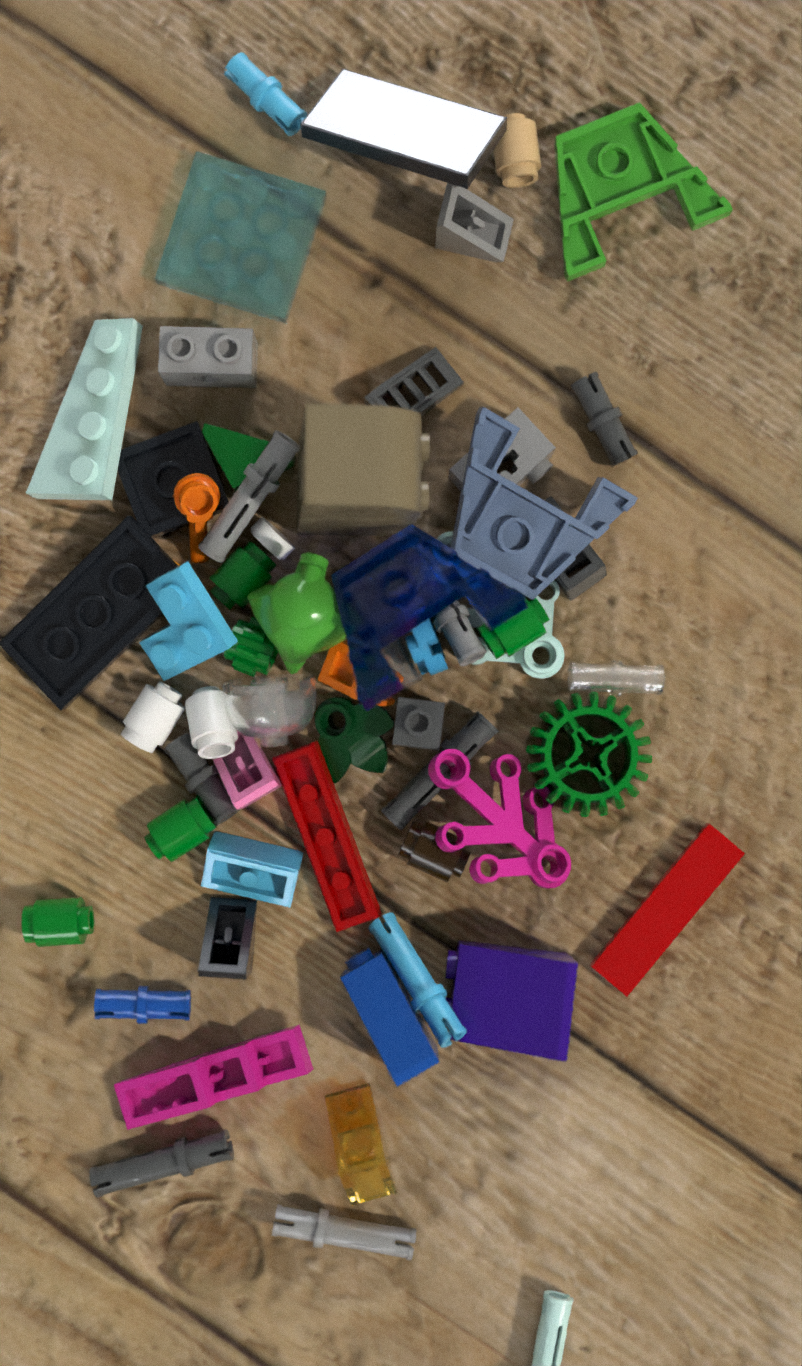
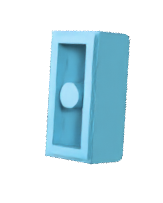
M215 832L207 848L201 887L291 908L303 852L223 832Z

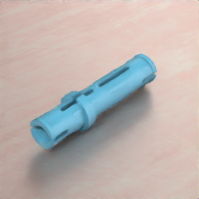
M390 912L382 915L385 920L384 926L379 918L375 919L369 925L368 930L375 937L413 1000L410 1004L415 1013L423 1015L441 1048L452 1045L450 1040L452 1038L451 1034L456 1042L460 1040L467 1030L462 1026L445 999L447 991L442 984L435 983L397 922L394 913Z

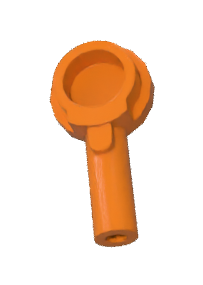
M194 473L186 475L179 480L174 488L173 498L176 508L189 521L190 560L194 563H204L208 561L209 557L199 549L198 545L208 534L207 521L213 519V512L220 501V491L218 485L211 477L205 474Z

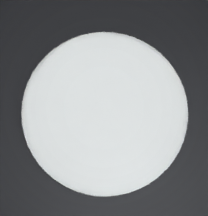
M261 517L251 527V533L279 560H285L295 549L287 538L264 517Z

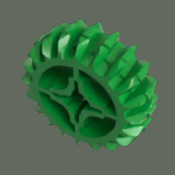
M594 691L588 694L587 706H583L579 693L570 695L572 708L570 710L567 709L560 699L554 701L553 707L558 717L554 718L546 711L541 712L539 718L548 728L544 731L540 728L532 727L529 734L535 738L542 739L540 746L528 745L525 749V752L528 754H539L540 762L527 765L528 772L542 770L544 773V777L534 782V787L542 789L548 784L553 787L545 798L550 804L554 803L560 795H563L565 798L561 806L562 812L569 813L573 809L575 801L579 802L578 811L581 817L589 816L591 803H595L599 816L607 815L608 807L606 800L610 799L616 809L624 808L625 803L619 793L623 790L627 795L636 797L639 791L629 782L632 778L643 782L648 779V774L636 769L637 763L646 764L652 762L651 755H638V746L650 744V737L644 736L635 739L633 734L634 731L644 726V722L641 719L635 720L630 724L624 721L632 711L629 705L623 706L617 714L614 713L613 708L616 704V697L608 696L603 706L599 707L598 693ZM574 717H597L609 723L615 730L601 738H594L583 727L579 726ZM563 726L567 732L566 736L569 739L571 749L568 757L553 767L551 757L552 744L557 732ZM587 741L588 747L594 744L598 746L605 742L608 743L600 748L599 752L594 756L596 767H590L589 762H584L583 765L576 763L569 767L583 753L582 742ZM623 742L625 751L624 765L618 778L613 781L610 776L612 773L607 765V757L618 744ZM583 770L594 781H597L602 791L589 794L581 793L568 787L561 779L576 771Z

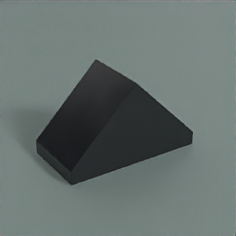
M211 897L198 967L199 977L246 980L253 970L257 900Z

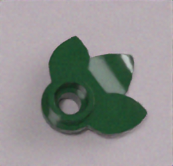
M343 697L329 698L318 706L315 712L314 723L316 730L320 734L318 742L333 783L339 782L344 777L351 764L368 772H385L388 763V750L381 735L388 732L395 725V722L382 706L372 702L354 705L350 700ZM335 711L344 715L345 725L343 727H338L333 723L332 716Z

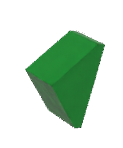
M204 423L202 433L233 490L236 492L246 477L244 470L249 463L255 464L269 441ZM294 455L283 472L294 467L296 455Z

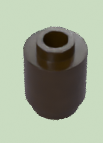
M413 821L398 855L408 860L407 865L442 881L448 882L451 875L460 878L471 852L463 848L454 852L441 850L435 840L439 827L425 822L423 826ZM447 831L446 838L448 842L455 845L457 836Z

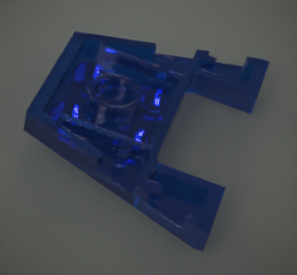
M413 524L405 527L331 575L341 623L348 643V656L353 667L357 685V698L366 712L404 688L398 676L381 653V650L462 597L467 598L490 631L528 608L526 599L521 592L513 587L509 589L494 580L488 571L483 568H475L461 559L456 551Z

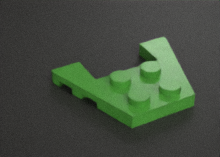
M640 102L557 135L555 138L554 147L564 276L567 282L605 267L607 262L590 223L591 221L670 189H674L692 231L730 216L733 210L728 200L724 196L720 198L706 182L708 178L697 166L692 167L677 150V143Z

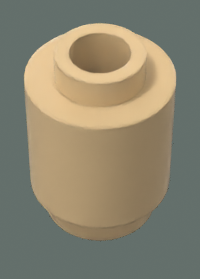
M512 113L504 116L507 117V131L493 150L496 174L502 178L503 186L517 188L528 186L538 180L537 171L541 169L536 123L531 119H527L524 114Z

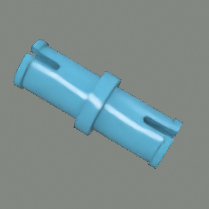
M241 52L233 56L225 67L227 69L224 71L225 77L236 84L250 98V104L257 112L264 111L288 136L296 134L301 129L300 124L308 115L307 112L301 109L281 90L282 85L275 77H267L248 59L245 53Z

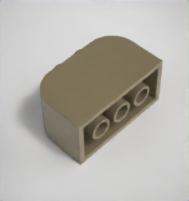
M306 403L298 442L300 450L298 451L297 535L392 536L409 532L416 521L422 518L423 510H428L429 482L421 481V472L423 471L424 463H428L430 437L429 433H422V416L409 409L391 406Z

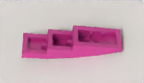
M299 1024L115 1083L114 1088L127 1130L210 1108L217 1102L257 1092L270 1084L307 1075L314 1069Z

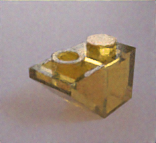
M370 1083L325 1095L339 1177L351 1206L397 1193L389 1152Z

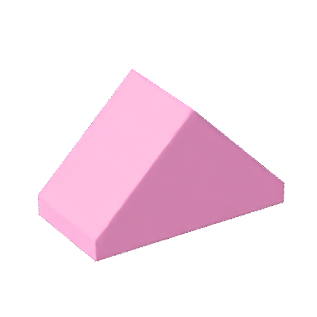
M247 724L237 729L238 739L235 742L234 752L225 757L213 759L229 797L237 810L246 808L282 786L278 775Z

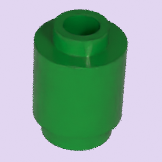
M249 541L243 549L238 546L209 577L215 584L210 592L229 610L235 604L244 609L249 604L248 594L266 585L273 578L270 573L277 565L260 548Z
M521 594L484 618L486 622L479 626L477 630L496 659L505 654L510 657L547 633L543 624L549 621V617L536 598L528 601Z
M196 796L189 802L183 799L148 822L147 827L150 833L145 835L144 838L153 854L159 860L166 856L169 861L174 862L209 839V832L217 828V826Z
M82 897L36 900L34 905L24 906L21 920L22 934L26 943H35L37 947L84 944L87 934H93L95 918L92 906H86Z

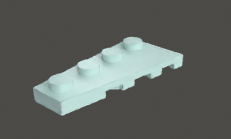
M100 319L94 321L26 494L35 499H113L143 325L135 319Z

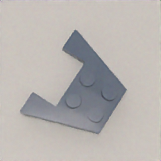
M479 407L475 416L449 554L533 600L576 560L575 557L587 545L603 535L610 528L609 525L621 513L627 512L636 503L638 498L604 477H597L576 517L568 515L497 473V469L520 428L487 408Z

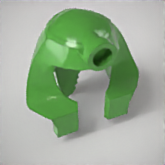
M314 553L301 554L295 573L284 576L275 585H263L247 596L254 616L264 633L274 644L290 674L298 672L311 656L343 642L364 626L357 609L352 605L340 603L336 590L325 579L328 560Z

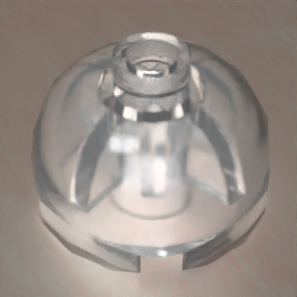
M304 674L255 676L254 680L250 681L251 685H241L240 679L226 681L222 684L224 705L229 721L244 736L260 738V746L262 747L287 745L288 736L303 731L310 724L316 709L317 689L315 675H310L304 678Z

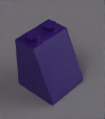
M458 940L457 951L448 950L445 978L453 979L451 998L445 997L462 1026L467 1030L466 1034L458 1042L567 1062L578 963L568 953ZM451 1034L452 1038H450V1040L455 1041L454 1037Z

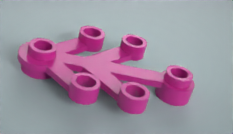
M446 749L433 756L428 766L431 781L439 788H452L490 824L463 826L458 822H450L438 828L435 835L438 847L445 852H454L470 845L511 844L524 856L498 859L495 855L484 854L474 858L470 863L469 871L475 882L487 884L496 881L499 877L528 876L538 887L551 889L562 885L566 881L571 870V859L568 852L555 843L551 810L554 803L550 804L545 800L547 794L551 792L548 787L545 786L542 789L533 787L524 793L523 806L528 813L534 815L535 839L524 829L518 779L522 767L517 757L511 754H504L495 758L490 764V775L495 782L499 783L501 808L469 777L470 763L464 753L457 749ZM502 762L507 763L510 767L509 777L505 776L501 771ZM441 763L446 764L450 768L451 775L449 779L442 775L440 771ZM535 793L540 794L543 798L542 808H539L534 802ZM448 829L453 830L457 835L455 845L450 844L446 838ZM542 858H546L550 863L548 874L543 870ZM482 861H486L490 865L491 873L489 877L484 876L481 872L480 866Z

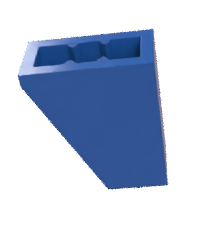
M367 948L346 960L345 964L348 969L342 972L340 978L396 1086L398 1087L439 1063L438 1047L421 1016L413 1010L410 1004L411 999L383 950L381 949L372 954L371 950Z

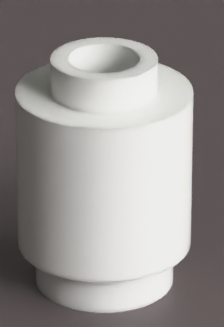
M161 681L157 683L156 687L146 684L123 720L126 726L121 735L140 749L153 753L157 745L163 746L186 709L179 702L183 695Z
M206 686L195 690L193 695L185 702L192 746L197 749L198 755L205 759L222 758L233 753L238 733L231 695L215 686Z

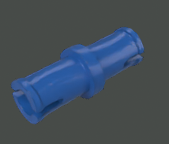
M139 986L138 990L96 989L94 1018L95 1020H100L101 1018L137 1019V1024H147L148 1019H185V1021H190L191 990L153 991L149 990V986Z

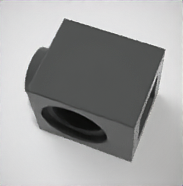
M398 697L392 745L439 751L445 703Z

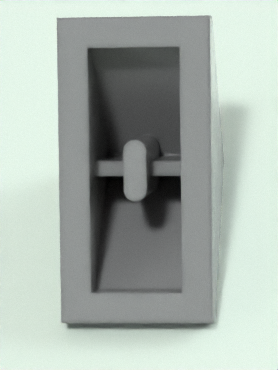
M447 183L436 228L435 248L496 263L504 262L514 219L466 188Z

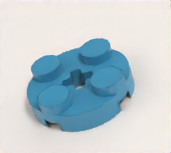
M416 582L398 588V592L390 594V599L406 634L413 632L412 635L406 636L405 640L421 675L430 673L432 676L448 670L443 649L429 612L423 606V598Z

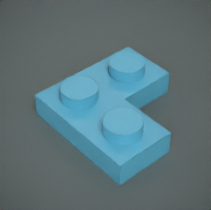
M188 561L146 585L168 620L169 625L151 633L139 643L163 681L230 649L238 642Z

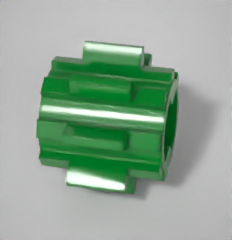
M252 616L250 622L239 619L232 629L238 642L224 652V657L233 661L231 667H234V670L255 677L257 671L267 675L274 665L278 651L264 633L255 617Z

